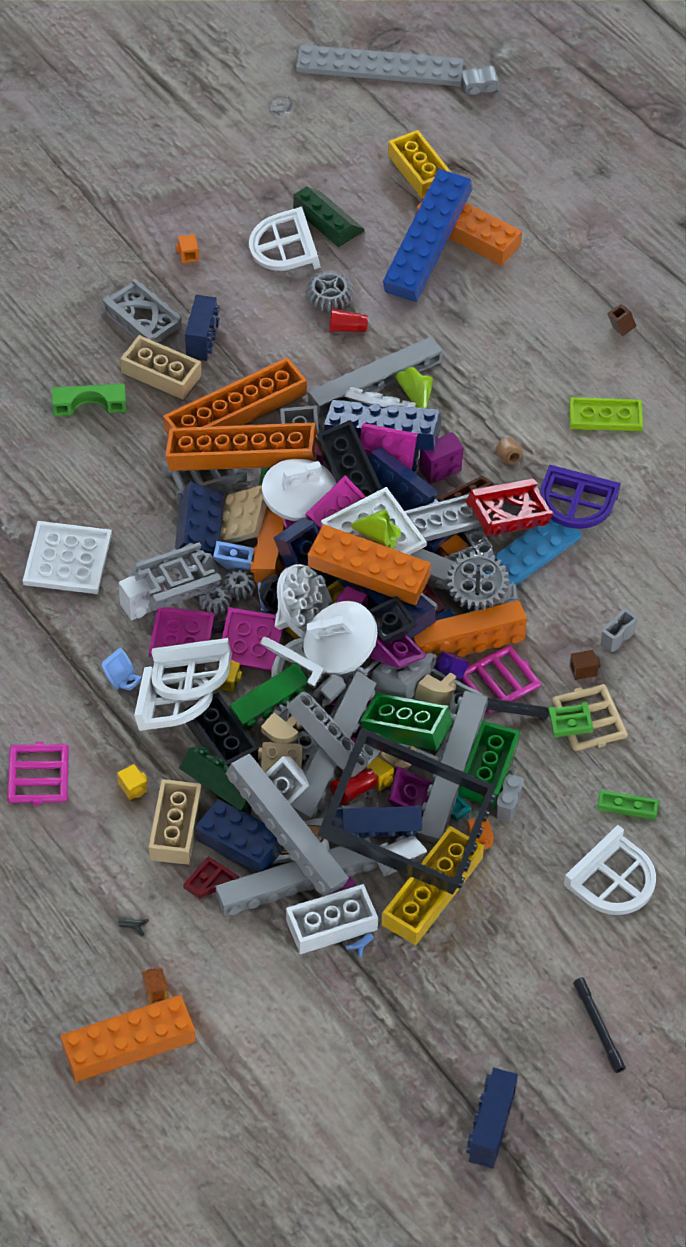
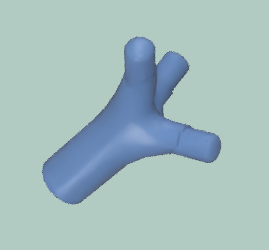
M367 933L356 943L346 946V950L358 949V957L362 958V951L374 939L373 935Z

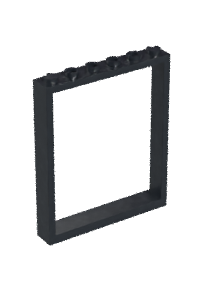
M362 728L357 736L317 836L453 895L456 889H461L465 878L462 875L463 872L468 871L471 861L468 859L470 855L473 856L478 844L475 843L476 838L479 839L484 828L481 827L482 821L486 822L490 811L487 808L488 805L492 806L496 795L493 792L496 786ZM364 744L484 796L454 878L331 825Z

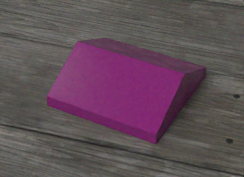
M397 767L388 802L394 807L421 806L422 810L424 802H428L429 796H427V792L432 783Z

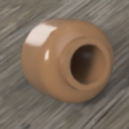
M510 437L502 439L496 446L497 456L507 465L517 463L523 453L517 441Z

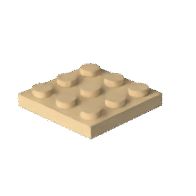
M262 485L227 495L222 512L220 542L232 544L260 535L267 507L262 496Z

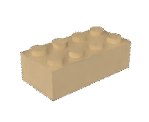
M140 335L120 359L121 373L182 400L185 399L202 376L201 361Z
M161 780L148 847L149 860L190 865L195 838L194 827L197 825L202 799L201 784Z

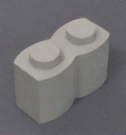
M493 66L462 71L461 80L467 95L498 90L499 81Z
M628 609L620 611L616 615L615 620L610 621L604 626L600 645L609 652L619 649L623 641L629 639L634 634L637 616Z
M332 674L311 696L325 709L345 689L346 684L342 677Z
M508 774L505 777L502 791L497 799V819L511 822L514 819L517 805L522 797L523 777Z

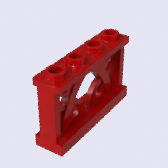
M534 479L473 489L465 501L468 507H471L486 536H496L500 533H511L521 529L527 530L537 526L543 527L550 522L554 514L552 510H549L539 493ZM508 500L514 505L521 506L520 513L515 516L502 511L500 508L504 501ZM491 513L493 514L492 521L488 516Z

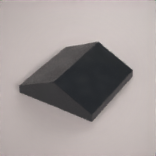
M397 596L369 610L377 624V635L383 643L401 640L417 626L416 621Z

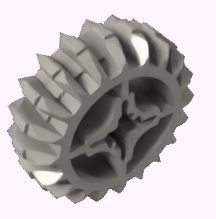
M330 270L328 273L324 271L321 274L316 273L315 277L311 276L310 281L307 283L306 298L310 306L315 307V310L320 308L321 312L327 310L328 313H330L331 308L343 310L344 307H348L349 302L352 300L353 289L351 282H349L348 277H344V274L338 275L337 271L335 273H331Z

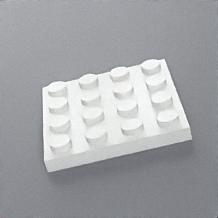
M387 487L321 520L322 526L325 524L372 541L351 528V524L363 517L386 510L390 515L391 523L401 530V535L397 539L394 550L410 555L427 546L424 537Z
M38 521L23 577V585L98 594L112 530Z

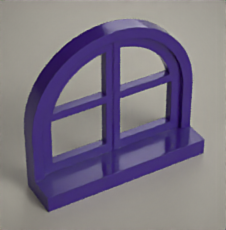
M549 464L540 494L549 510H552L554 513L551 520L565 527L583 529L596 526L608 518L615 501L618 499L621 483ZM553 484L576 489L572 498L550 492ZM582 492L606 497L604 505L580 500ZM549 497L571 503L567 516L554 508ZM578 505L599 510L596 514L589 517L574 518Z

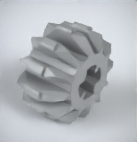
M241 569L238 572L232 570L231 574H226L223 581L224 590H228L231 599L236 598L239 601L240 598H243L246 601L247 596L252 597L255 589L254 577L249 575L248 571L243 573Z
M220 586L215 590L200 594L199 605L202 611L215 613V617L219 613L224 616L225 611H228L230 608L231 597L228 590H224Z

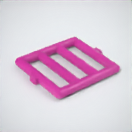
M510 645L469 665L461 680L464 685L480 692L467 676L477 671L498 699L512 702L541 686V682L530 670V664L526 660L523 661ZM508 654L531 683L522 688L499 658ZM493 663L515 692L506 696L483 667ZM486 709V713H492L495 711Z
M35 742V745H11L9 748L7 801L9 803H33V806L41 805V803L66 802L68 793L69 746L67 744H43V742ZM61 752V761H17V753ZM16 769H60V778H16ZM16 786H60L59 794L15 795Z

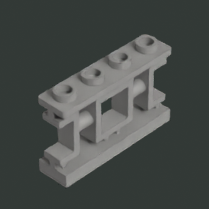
M200 542L196 544L190 543L181 549H172L166 554H157L151 559L145 561L142 559L134 564L131 575L135 576L136 581L145 578L151 589L145 596L147 600H150L148 606L151 611L217 589L222 579L219 573L214 574V569L205 571L199 560L202 559L204 551L200 550ZM189 558L191 566L188 567L184 562V559ZM178 568L184 579L172 582L167 571ZM157 569L156 572L159 576L154 578L151 570ZM196 572L199 580L194 581L191 573ZM162 583L167 589L163 592H161V588L159 586V584Z

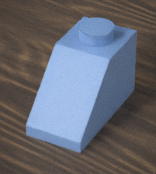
M217 541L213 559L230 572L232 570L238 572L241 569L243 573L248 571L250 574L254 548Z

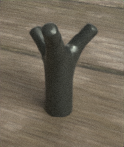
M120 918L118 925L119 927L132 928L138 931L141 936H144L145 934L140 926L148 923L149 920Z

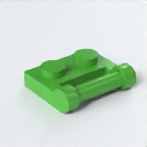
M581 702L580 705L558 708L554 706L548 707L554 738L593 732L587 702Z

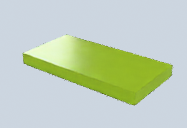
M569 398L570 429L643 431L642 399Z

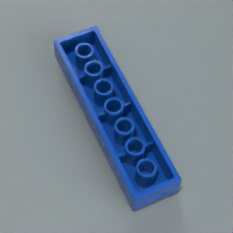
M438 169L383 279L386 293L414 302L418 301L472 192L470 178Z

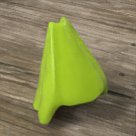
M409 367L405 371L399 372L396 375V380L409 399L416 403V408L427 409L433 386V378L428 375H421L414 367Z
M386 510L378 511L351 524V528L363 536L391 549L396 547L397 539L401 535V530L391 523L390 515Z

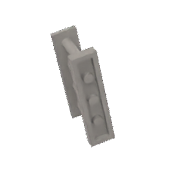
M162 461L164 477L173 476L179 489L176 491L178 505H180L181 493L186 488L180 474L187 471L191 472L196 484L219 492L247 484L246 470L238 472L237 469H229L231 474L221 477L217 469H210L214 480L203 482L198 470L170 471L167 461Z

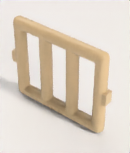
M604 684L586 689L576 688L574 692L552 698L554 707L558 708L563 707L561 704L563 702L601 693L604 701L588 705L589 712L608 708L611 717L592 721L593 729L611 724L616 725L618 732L578 742L575 735L567 736L574 751L594 746L598 748L605 747L606 743L625 739L628 736L607 686Z

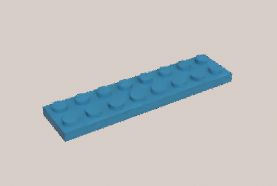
M550 519L546 526L533 527L495 555V562L501 560V566L505 565V572L509 573V583L517 585L581 539L582 533L575 528L562 526ZM485 571L484 573H485V574H491L492 572H490V571ZM461 600L457 601L456 603L458 605H461ZM468 604L462 606L467 613L476 611L475 606H472L470 609H468Z

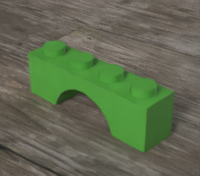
M125 384L52 388L54 416L72 415L77 407L86 403L99 404L108 413L126 412Z

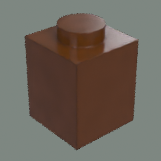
M623 304L618 305L607 313L612 327L622 336L637 327L631 311Z
M594 650L571 654L569 665L574 680L597 676L598 668H600L601 664L599 657L595 656Z

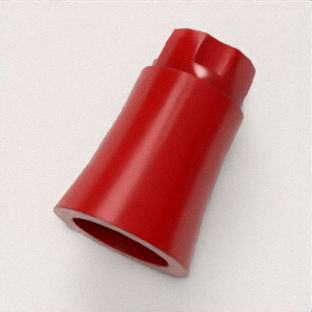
M331 308L329 333H358V331H367L368 315Z
M367 768L356 776L350 777L340 805L346 806L378 783L377 776L371 768ZM340 779L331 782L333 795Z

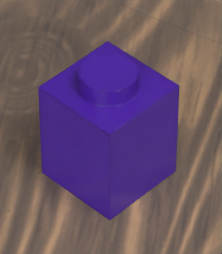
M442 651L434 669L445 676L452 673L457 676L456 679L462 680L469 662L457 654Z

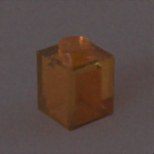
M162 967L157 969L150 968L142 972V983L148 1004L169 999L168 986Z

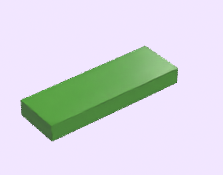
M600 790L597 810L656 820L659 800Z

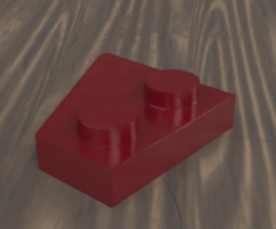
M208 856L186 880L183 888L201 899L215 893L217 885L239 879V876Z

